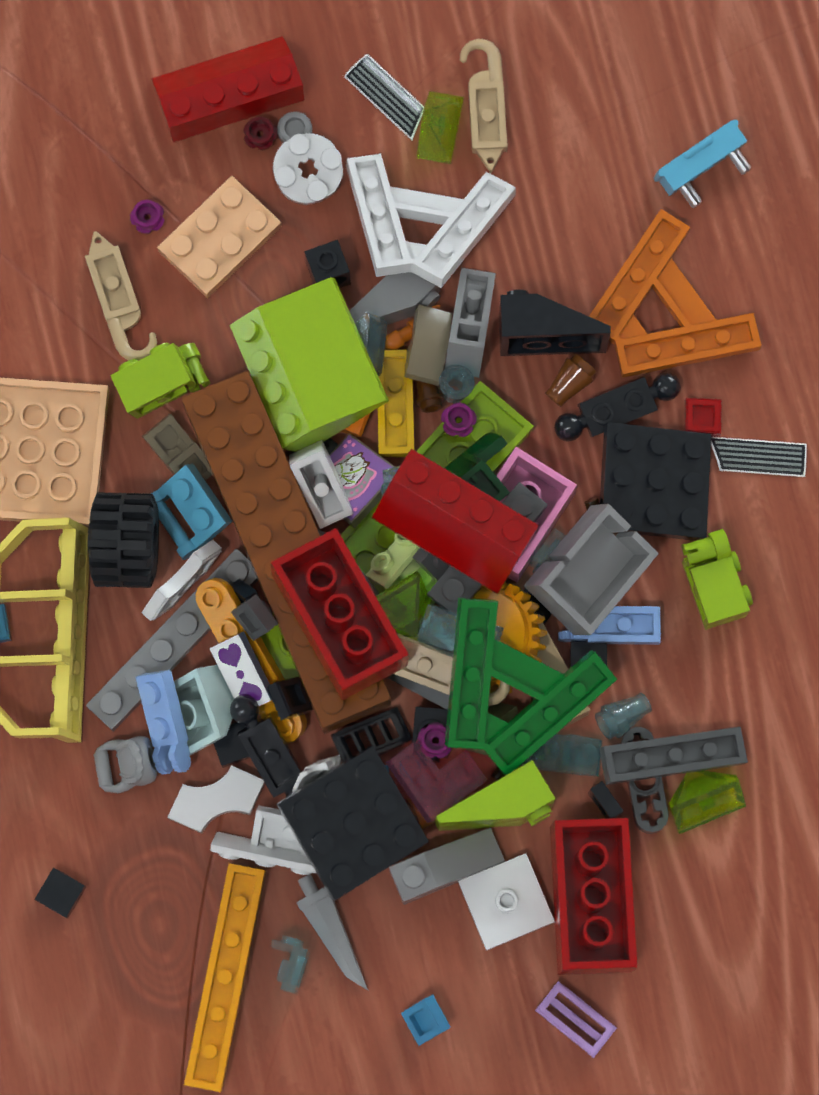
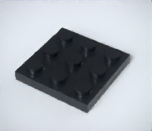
M607 422L604 425L600 504H610L631 525L627 532L637 531L640 535L694 541L706 538L711 434Z
M373 746L367 747L276 803L334 901L429 842Z

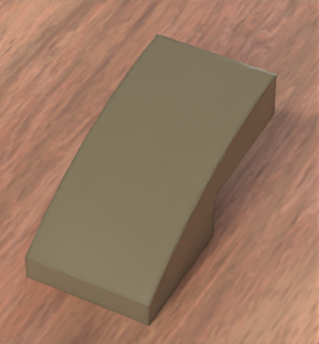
M418 305L414 312L412 340L407 348L404 377L439 385L447 354L452 313Z
M168 414L142 436L174 475L186 464L192 463L204 480L213 475L201 448L196 442L191 440L171 414Z

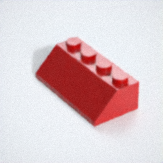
M283 36L151 78L173 143L305 100L303 83L293 55Z
M410 449L392 478L372 516V519L497 595L539 526L413 449Z

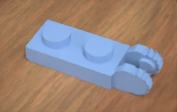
M615 606L592 635H573L569 630L558 632V640L561 642L587 641L588 643L660 645V607Z
M165 670L136 676L152 746L155 747L152 759L153 763H155L156 771L161 773V775L170 774V772H173V769L177 773L187 772L192 763L187 744L189 739L172 672Z

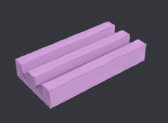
M559 981L535 1010L593 1058L617 1029ZM560 992L602 1026L605 1032L602 1035L558 1001L555 998L556 995ZM549 1004L597 1041L592 1047L546 1009Z

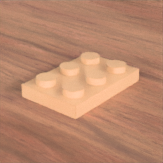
M231 176L173 231L157 249L205 297L209 298L282 227V223L243 185Z

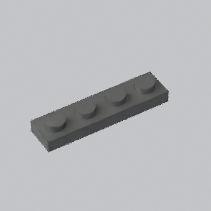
M520 482L502 502L534 523L548 506L546 502ZM450 566L427 593V596L454 618H457L458 598L473 599L482 588V585Z
M741 727L608 745L599 748L606 785L739 766L748 763Z

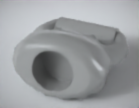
M135 736L128 740L115 739L107 741L98 747L93 755L99 787L105 792L118 794L128 791L134 786H143L155 781L157 771L152 759L154 749L150 739L146 736ZM108 750H115L117 752L116 757L118 758L120 768L119 775L122 779L116 785L113 783Z

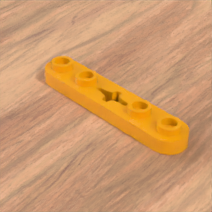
M212 578L203 582L196 591V603L219 644L244 632L254 653L258 657V661L270 685L285 680L262 638L259 637L253 641L231 613L241 604L232 586L222 578ZM272 700L259 706L261 718L263 719L271 715L286 743L295 741L304 734L307 728L305 714L281 721Z

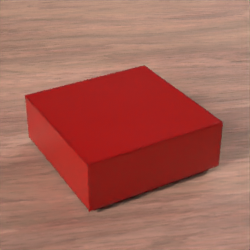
M686 398L684 431L706 433L714 437H720L722 399Z

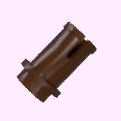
M415 380L419 397L416 400V404L418 407H421V411L423 413H431L440 410L444 401V395L439 394L438 386Z

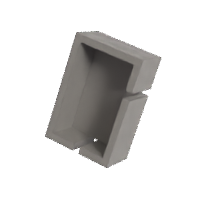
M610 504L591 505L549 555L553 561L543 562L524 585L573 635H592L659 554L637 531L627 532L631 525Z

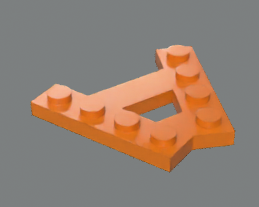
M660 209L589 315V317L611 326L609 342L615 346L622 378L758 351L762 347L754 313L716 320L674 263L672 257L689 233L691 227ZM651 288L677 321L680 328L647 334L634 314Z

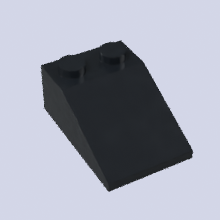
M511 290L507 292V295L500 296V356L606 353L611 326L539 294H529L527 290Z

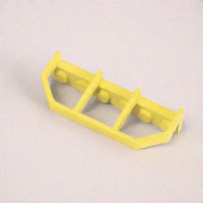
M71 518L22 520L0 543V585L2 563L32 531L63 529V533L59 536V550L61 552V568L57 573L59 589L0 592V603L59 600V604L55 609L58 637L53 647L54 655L0 656V667L56 665V675L52 679V692L55 696L54 711L50 716V728H20L0 706V724L11 736L16 738H55L67 743L81 742L89 583L88 527Z

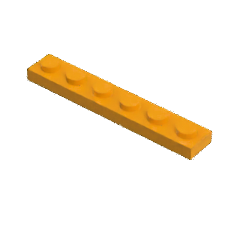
M228 864L184 1081L185 1086L222 1093L265 870Z

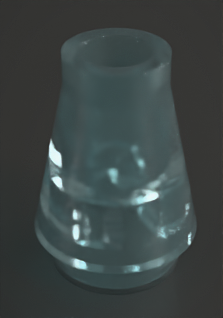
M451 365L442 371L439 377V386L444 398L448 402L457 403L473 391L474 377L466 367ZM450 386H456L460 390H454V388Z
M639 693L634 697L601 706V711L595 714V719L599 729L606 738H620L640 719L652 712V708L643 693Z

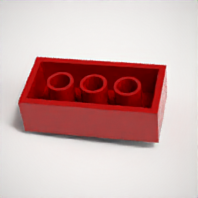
M337 528L271 561L272 577L342 701L408 666L409 654Z
M629 819L554 820L550 826L558 975L630 973L634 971L638 966Z

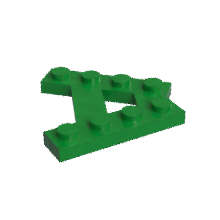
M458 598L445 746L448 748L483 749L506 776L518 768L618 679L597 653L592 650L564 674L495 639L497 601ZM491 676L536 699L509 722L488 713Z

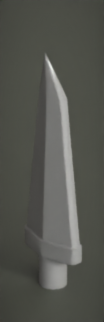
M311 874L299 879L298 883L305 895V898L296 902L300 911H303L344 975L368 990L334 900H332L325 887L318 890Z

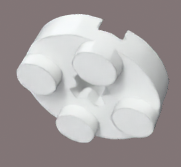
M313 133L295 134L280 146L273 162L275 182L282 194L295 203L310 205L321 202L332 196L340 185L343 175L341 154L334 144L323 136ZM314 161V168L318 170V173L316 175L310 174L308 178H303L301 176L302 170L298 168L300 162Z

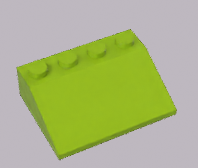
M333 277L261 305L230 325L282 449L296 452L320 440L324 442L389 401L338 284Z

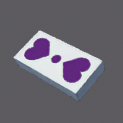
M244 632L209 648L234 699L240 695H249L257 701L259 706L272 700L267 689L270 683Z

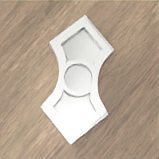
M212 540L193 552L177 573L156 590L141 613L150 621H154L172 609L183 594L208 572L221 553L222 548Z
M231 766L223 778L211 785L192 787L183 784L171 808L168 819L202 834L209 823L220 815L231 812L251 815L265 782L259 777Z

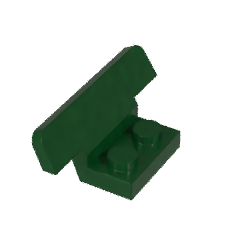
M485 434L445 467L446 470L498 501H501L510 493L486 464L489 459L508 444L498 434Z

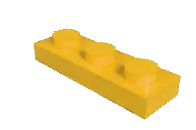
M376 350L377 375L389 400L378 408V450L381 457H406L410 449L414 450L413 379L404 377L407 350Z

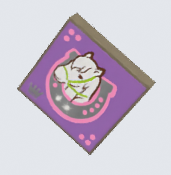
M349 433L329 456L338 472L353 510V514L343 520L356 528L382 499L398 469Z

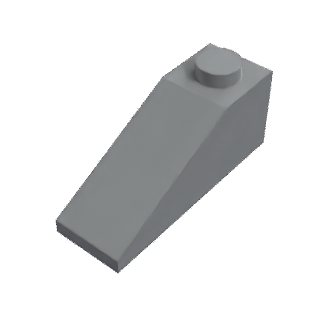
M461 268L444 372L479 377L496 273Z
M412 272L386 275L349 312L360 334L413 317L419 304L427 307L434 306L440 298L438 294L440 287Z
M488 828L389 867V872L403 905H406L453 885L464 878L505 862V859L492 829Z

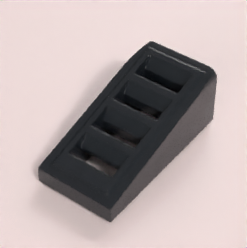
M398 707L331 734V739L340 755L342 763L353 757L345 741L346 739L352 737L358 752L365 749L359 733L364 731L371 746L375 748L379 756L412 741V737ZM392 720L399 735L398 738L392 739L385 721ZM377 725L386 743L379 745L372 730V727Z

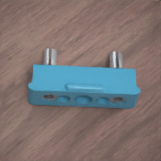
M731 120L660 168L654 176V181L660 182L669 196L680 190L690 206L695 208L697 205H700L702 200L690 182L729 156L741 174L748 172L751 166L739 150L747 142V139L738 128V120Z

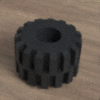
M97 492L91 507L88 528L89 568L95 587L151 588L156 577L159 551V516L154 495L145 493Z

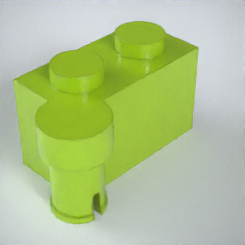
M169 343L157 345L150 350V355L139 361L138 359L129 360L118 367L119 371L110 375L127 413L137 419L187 394L185 385L189 387V392H196L201 390L200 384L204 388L210 384V380L207 378L199 361L201 355L195 343H187L180 347L174 343L170 345Z
M720 529L710 532L706 538L682 544L683 555H687L683 559L682 564L705 630L745 618L750 612L749 606L753 605V600L746 584L741 585L737 572L741 571L740 562L736 552L731 551L725 531Z

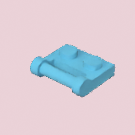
M193 463L186 464L158 490L151 493L154 495L157 503L159 520L178 546L176 551L182 560L190 558L193 552L210 542L233 522ZM169 498H171L194 532L195 536L192 539H189L165 502Z

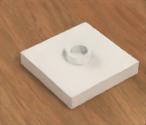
M526 853L458 881L486 951L555 922Z

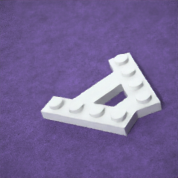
M381 154L347 158L346 169L376 277L412 272L442 288L515 197L516 187L488 172L481 177L464 199L390 187ZM399 217L441 224L442 227L427 245L405 241Z

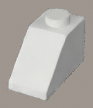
M322 440L289 455L291 470L320 529L353 514L338 472Z

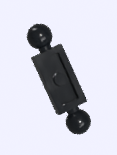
M661 373L654 379L651 386H648L645 377L600 394L577 404L581 415L565 413L559 416L554 425L555 433L561 440L570 442L576 440L584 428H587L590 437H594L604 433V425L607 422L625 424L658 410L654 399L670 401L676 398L681 388L680 381L674 374Z
M249 695L236 697L230 705V714L236 722L246 726L245 729L238 732V738L273 798L282 793H285L286 797L293 794L292 789L299 774L302 772L301 767L271 715L259 720V705L257 701Z

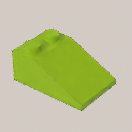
M532 760L437 815L435 825L439 831L521 826L526 822H529L532 827L550 816L549 813L552 812L551 808L555 802V797Z

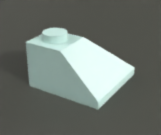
M218 665L196 668L174 681L189 739L187 741L190 751L189 756L225 737L233 719L230 714V705L234 697Z

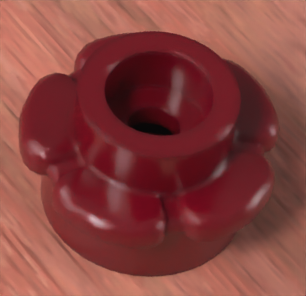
M261 116L252 118L243 129L245 143L250 148L257 147L259 150L270 148L273 145V140H276L278 135L276 126L272 125L269 119ZM261 131L264 134L263 136L259 137L257 136V133Z

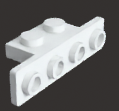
M258 806L252 838L216 832L211 843L210 851L218 853L219 856L225 859L236 860L244 858L254 860L257 865L263 867L283 866L301 875L316 873L279 809Z

